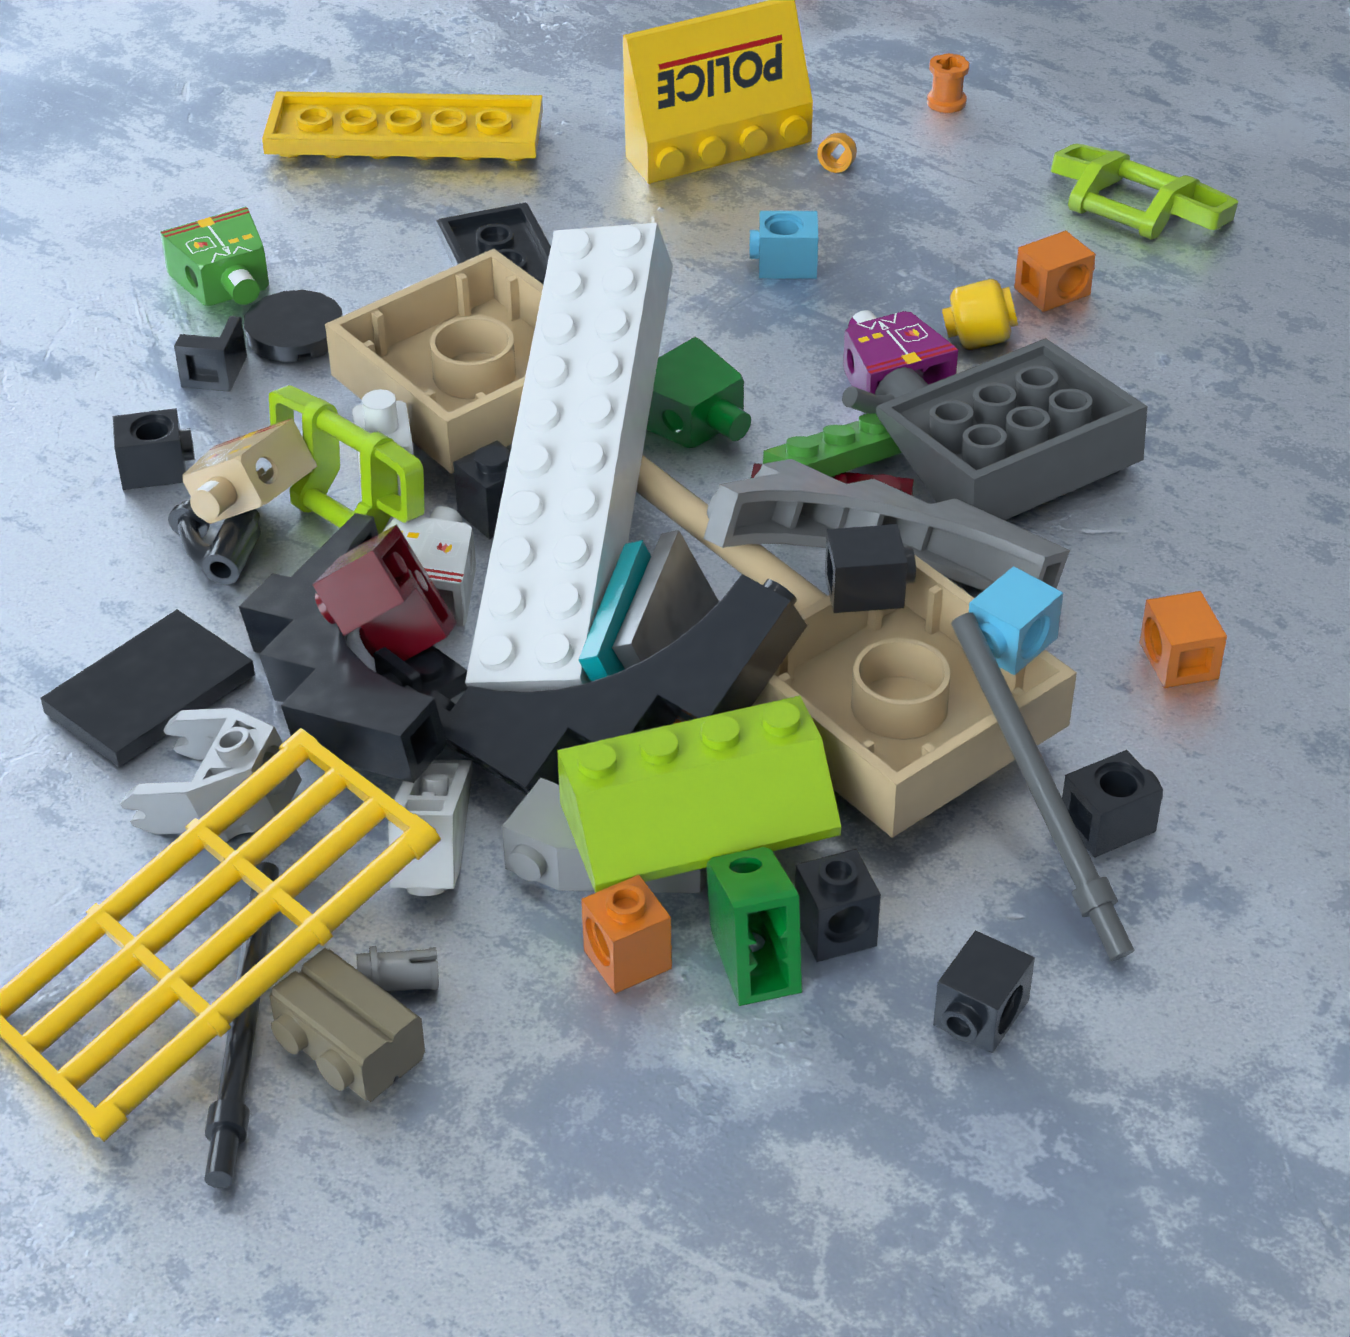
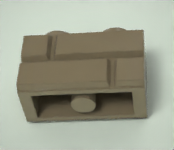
M324 948L302 965L299 973L294 971L275 985L269 995L274 1019L271 1022V1029L280 1045L294 1055L302 1050L316 1061L321 1075L333 1088L342 1091L349 1087L365 1101H373L393 1084L396 1076L401 1078L422 1061L424 1053H426L422 1018L330 949Z

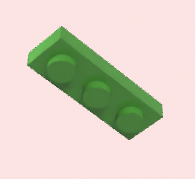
M863 414L859 416L858 421L845 425H828L823 428V432L807 437H790L786 440L785 444L763 450V464L793 459L832 477L902 452L876 414Z

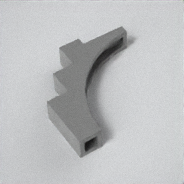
M793 459L762 464L761 469L754 478L719 484L718 490L712 496L708 505L707 516L709 521L703 538L722 548L747 544H790L826 548L827 529L898 524L904 548L912 547L917 557L943 576L983 591L1013 566L1057 589L1070 552L1067 548L956 498L928 504L876 479L845 484Z

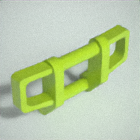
M1072 144L1054 153L1050 170L1052 173L1078 180L1069 197V210L1080 214L1087 211L1135 228L1139 230L1140 236L1151 240L1159 237L1172 215L1207 229L1217 230L1234 220L1238 205L1237 199L1201 183L1197 178L1188 175L1177 177L1131 161L1129 154L1117 150L1108 151L1083 144ZM1123 178L1159 190L1146 212L1098 195L1099 191L1119 182Z
M288 385L269 393L270 426L291 418L294 420V410L302 413L303 439L317 464L315 469L290 487V503L306 513L314 512L339 528L355 513L373 516L378 535L383 532L391 516L406 523L424 515V470L418 458L395 443L388 436L380 432L370 433L340 416L334 405L296 387ZM339 441L360 452L362 501L358 503L354 511L327 495L340 470ZM398 475L401 481V496L398 495Z

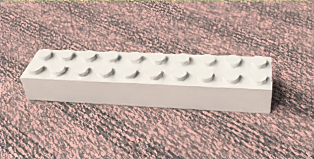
M657 222L554 231L465 680L467 687L470 685L496 691L533 692L557 690L591 682L578 659L621 551L629 540L673 264Z

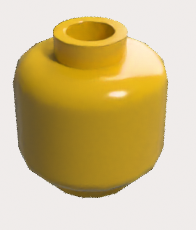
M987 279L953 289L950 295L951 307L942 309L948 338L958 336L961 345L967 350L1005 342L1011 336V327L1018 326L1010 288H1001L1000 283L995 279Z

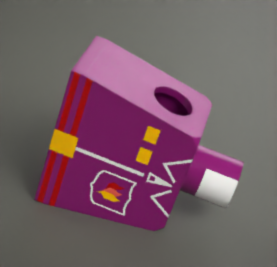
M863 310L851 318L848 328L844 331V372L851 386L875 394L879 383L887 374L903 367L912 368L928 385L957 373L958 349L912 312L902 311L877 318L873 312Z

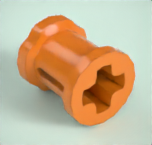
M946 53L936 55L930 60L929 70L933 74L932 90L927 95V104L931 109L942 113H953L965 108L967 96L963 92L964 76L968 74L970 64L965 57Z

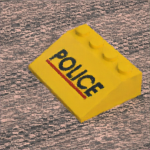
M768 0L623 35L626 159L648 184L812 142L813 99L795 0Z

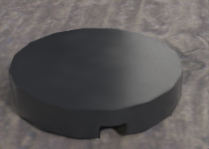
M308 290L282 291L265 296L254 303L244 316V331L248 339V345L253 352L269 360L281 362L298 361V355L310 352L311 358L322 356L328 352L325 324L342 317V308L334 299L320 292Z

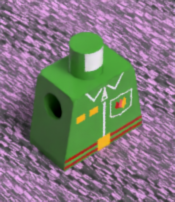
M247 207L160 231L167 273L203 305L212 306L232 299L237 304L247 305L255 301L260 291L265 290L269 286L264 246Z

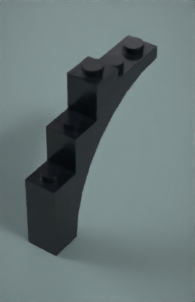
M355 513L291 577L272 573L239 606L253 651L260 653L259 656L275 701L283 702L281 708L291 736L302 728L317 739L318 743L351 767L414 783L447 746L435 698L399 686L368 668L347 646L348 634L344 636L336 623L330 624L319 611L315 601V593L317 592L312 584L340 556L378 535L373 516Z

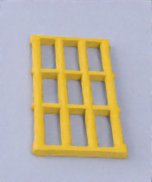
M302 728L297 730L279 746L280 751L199 820L194 818L185 826L186 831L102 903L99 905L95 903L85 911L87 915L0 989V1037L82 1118L91 1129V1133L103 1142L128 1121L127 1115L217 1035L222 1037L231 1029L229 1024L318 944L324 946L333 937L332 932L404 867L413 859H421L441 841L435 828L418 815L412 814L323 747L318 743L317 739ZM308 759L325 771L322 776L236 850L218 837ZM346 788L364 801L275 881L269 879L256 868L257 865ZM383 819H388L404 832L313 914L294 899ZM203 849H206L221 862L136 937L118 923ZM241 879L259 894L173 970L155 956L156 953ZM279 911L298 926L211 1005L192 989ZM104 934L122 948L24 1034L21 1035L6 1020ZM140 967H143L158 981L153 988L58 1071L41 1055ZM178 1000L197 1016L96 1107L78 1091L84 1083Z

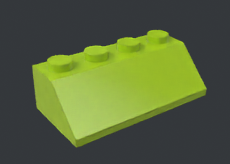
M800 695L557 750L560 804L595 893L636 875H640L644 882L706 868L707 862L716 856L760 847L777 851L841 835V823L822 737Z

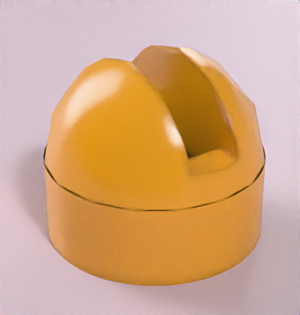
M846 133L830 134L820 143L817 150L820 164L826 170L833 173L845 171L854 162L857 154L855 141ZM841 144L845 150L837 160L831 154Z

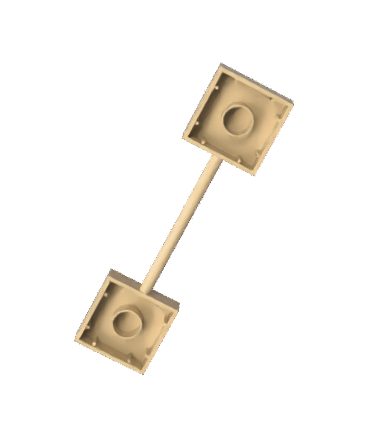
M495 249L489 250L326 323L331 375L361 400L368 392L382 389L392 392L395 395L396 401L406 403L412 442L452 474L454 473V461L496 440L505 447L513 442L543 284ZM642 455L636 490L639 495L741 574L762 585L767 579H771L787 588L797 598L794 606L807 624V627L752 706L800 695L822 737L833 789L890 837H895L1015 760L951 625L955 618L969 613V603L974 597L915 555L916 580L915 583L906 584L905 608L833 613L829 595L827 596L762 545L747 544L722 548L703 539L709 521L707 516L708 504ZM1043 650L1015 676L1000 668L1037 746L1070 725L1077 672L1047 650Z

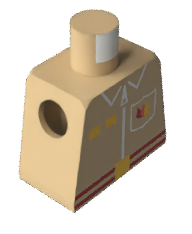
M293 418L215 445L182 476L183 483L191 496L190 504L192 510L198 517L212 524L269 503L315 469L317 464ZM259 458L267 459L272 465L266 472L263 467L256 471V463Z

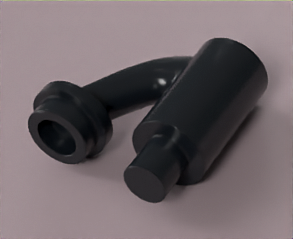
M190 500L176 505L168 517L169 525L180 536L188 557L198 566L202 567L204 574L210 580L221 585H230L238 580L261 535V529L258 525L260 514L256 509L225 519L212 544H207L203 540L210 524L194 513Z

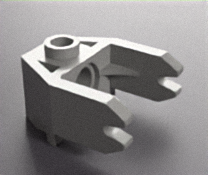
M234 708L181 710L168 721L163 731L166 735L179 737L173 747L176 753L195 760H203L191 782L137 784L126 793L120 805L124 809L138 810L130 821L134 827L153 834H182L186 831L185 826L194 818L199 820L280 751L279 746L283 742L273 725ZM297 769L218 837L227 842L241 833H252L262 828L291 802L302 781Z

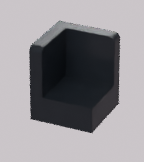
M230 316L220 337L179 335L174 349L181 387L231 391L247 358L241 317Z

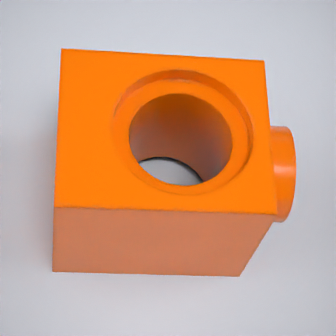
M1066 230L1018 247L1014 288L1042 312L1091 295L1096 254Z
M1195 591L1146 599L1139 643L1163 687L1169 688L1219 679L1227 635L1202 592Z
M636 875L581 899L584 952L614 994L672 969L671 916L640 875Z

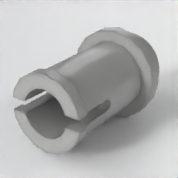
M369 946V953L357 954V970L386 992L417 989L438 990L439 988L436 947L425 950L377 953L376 946Z

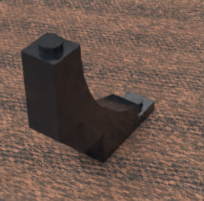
M741 574L722 600L700 622L676 641L651 657L616 674L586 684L557 690L533 692L496 691L469 685L456 704L436 690H432L428 696L435 698L447 746L467 759L472 760V762L519 792L527 795L540 778L559 785L557 750L671 725L677 718L682 721H689L751 707L804 632L807 624L794 606L797 598L787 588L771 579H767L762 585ZM406 685V687H405V688L411 689V690H413V691H416V690H414L413 688L409 687L408 685Z

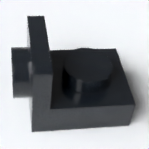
M433 645L405 661L386 647L374 652L375 671L399 686L406 687L408 685L425 695H429L432 690H436L450 700L468 688L465 684L467 670Z

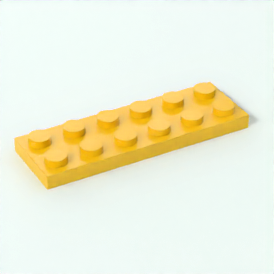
M276 91L262 137L264 154H278L287 158L300 155H324L328 158L370 156L374 159L406 156L421 160L435 157H459L463 160L505 158L509 161H521L526 158L536 159L543 114L542 95Z

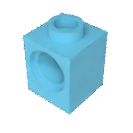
M759 211V230H750L749 259H759V278L817 279L819 239L817 211Z
M1013 566L969 603V613H974L1000 668L1015 676L1058 638L1063 592Z

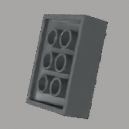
M1044 338L876 406V415L936 503L956 498L1000 519L1006 520L1143 461L1148 406Z

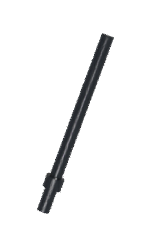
M261 862L256 866L258 870L272 881L279 877V868L273 863ZM252 888L250 891L249 902H251L257 895H259ZM272 918L242 944L236 981L267 955ZM260 997L229 1024L231 1029L227 1034L217 1101L213 1102L208 1108L205 1136L210 1141L204 1180L209 1186L214 1188H226L232 1184L238 1145L242 1144L247 1137L250 1111L244 1103Z

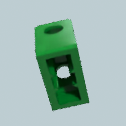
M697 337L691 338L658 357L646 430L686 448H696L719 433L732 441H739L747 434L751 426V416L744 411V380L736 369Z
M760 847L712 857L707 862L710 927L738 1005L743 1006L802 993L799 894L770 848ZM752 932L762 936L765 941L764 946L755 952H752L750 947L752 944H757Z

